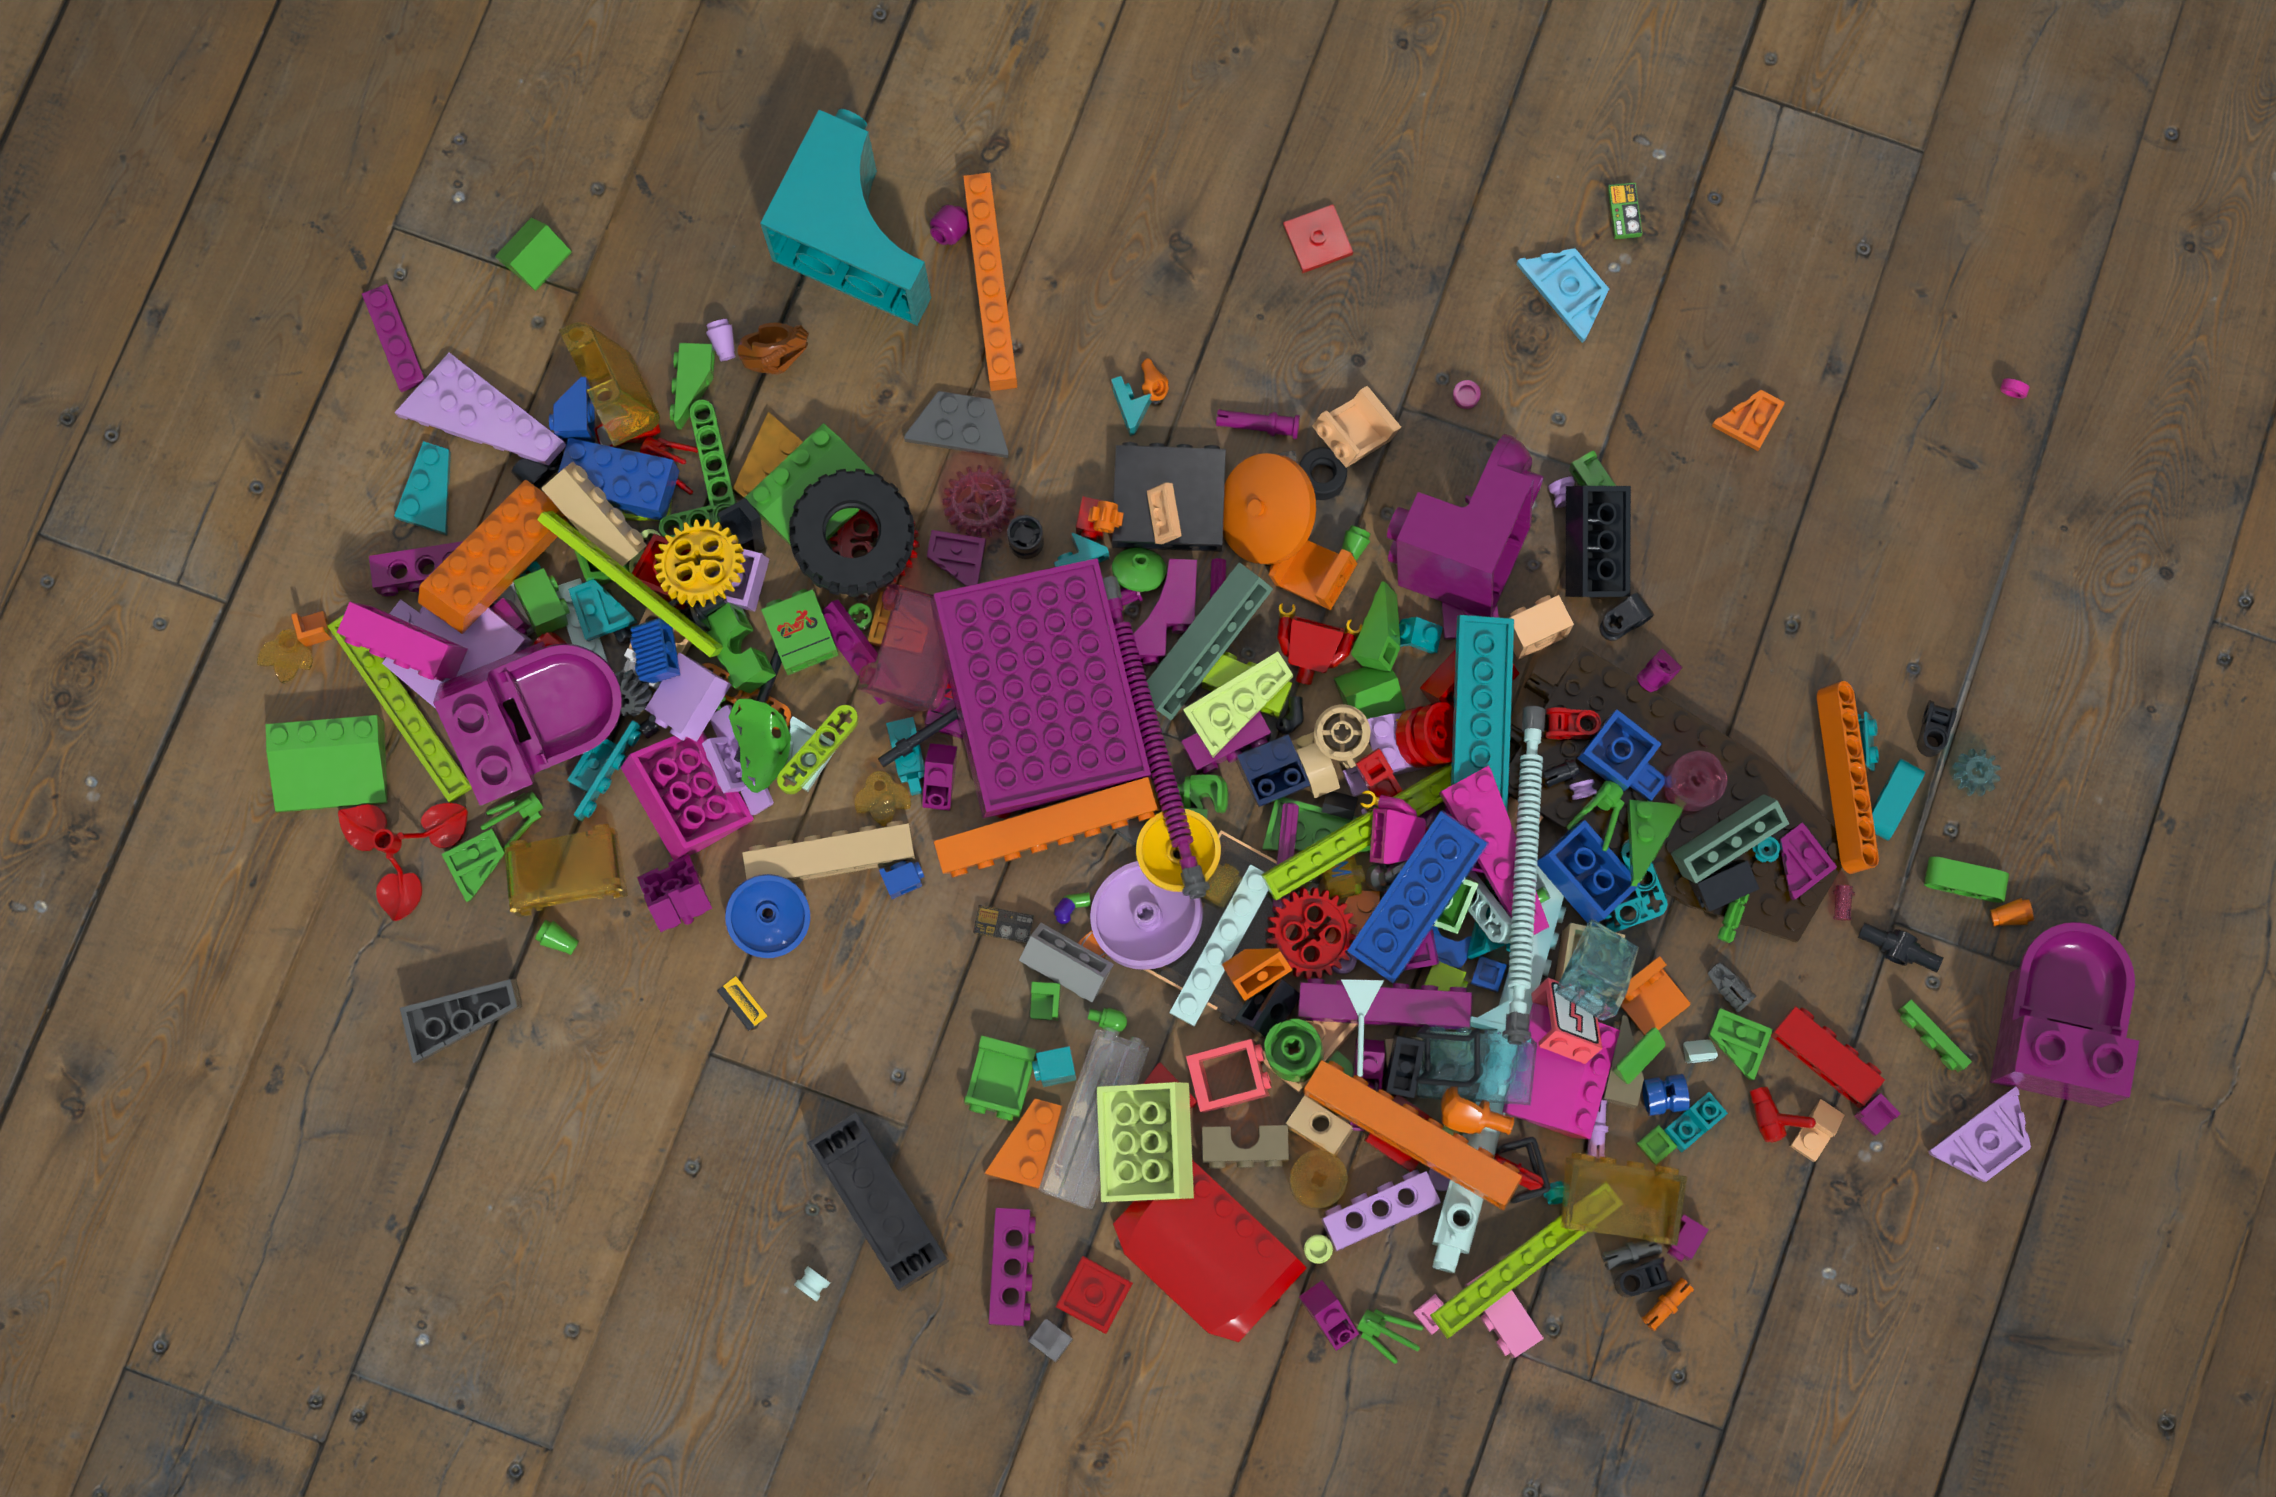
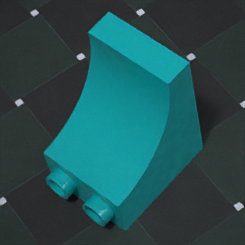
M838 109L835 116L818 110L760 223L771 259L780 265L918 326L931 300L925 261L913 257L895 245L880 230L869 212V197L877 169L869 131L865 130L867 123L857 114L845 109Z

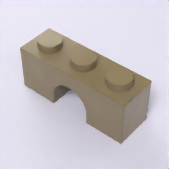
M1288 1125L1259 1126L1258 1142L1249 1149L1239 1148L1233 1143L1231 1139V1126L1202 1127V1164H1208L1210 1169L1226 1168V1163H1237V1168H1253L1254 1163L1265 1162L1266 1167H1283V1162H1288L1289 1160Z

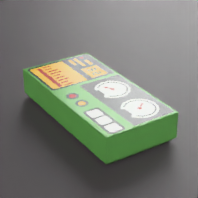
M1636 183L1609 185L1608 196L1614 239L1641 237L1642 227Z

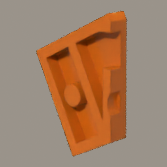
M1760 390L1750 396L1745 402L1735 406L1721 418H1717L1712 427L1759 451L1785 402Z

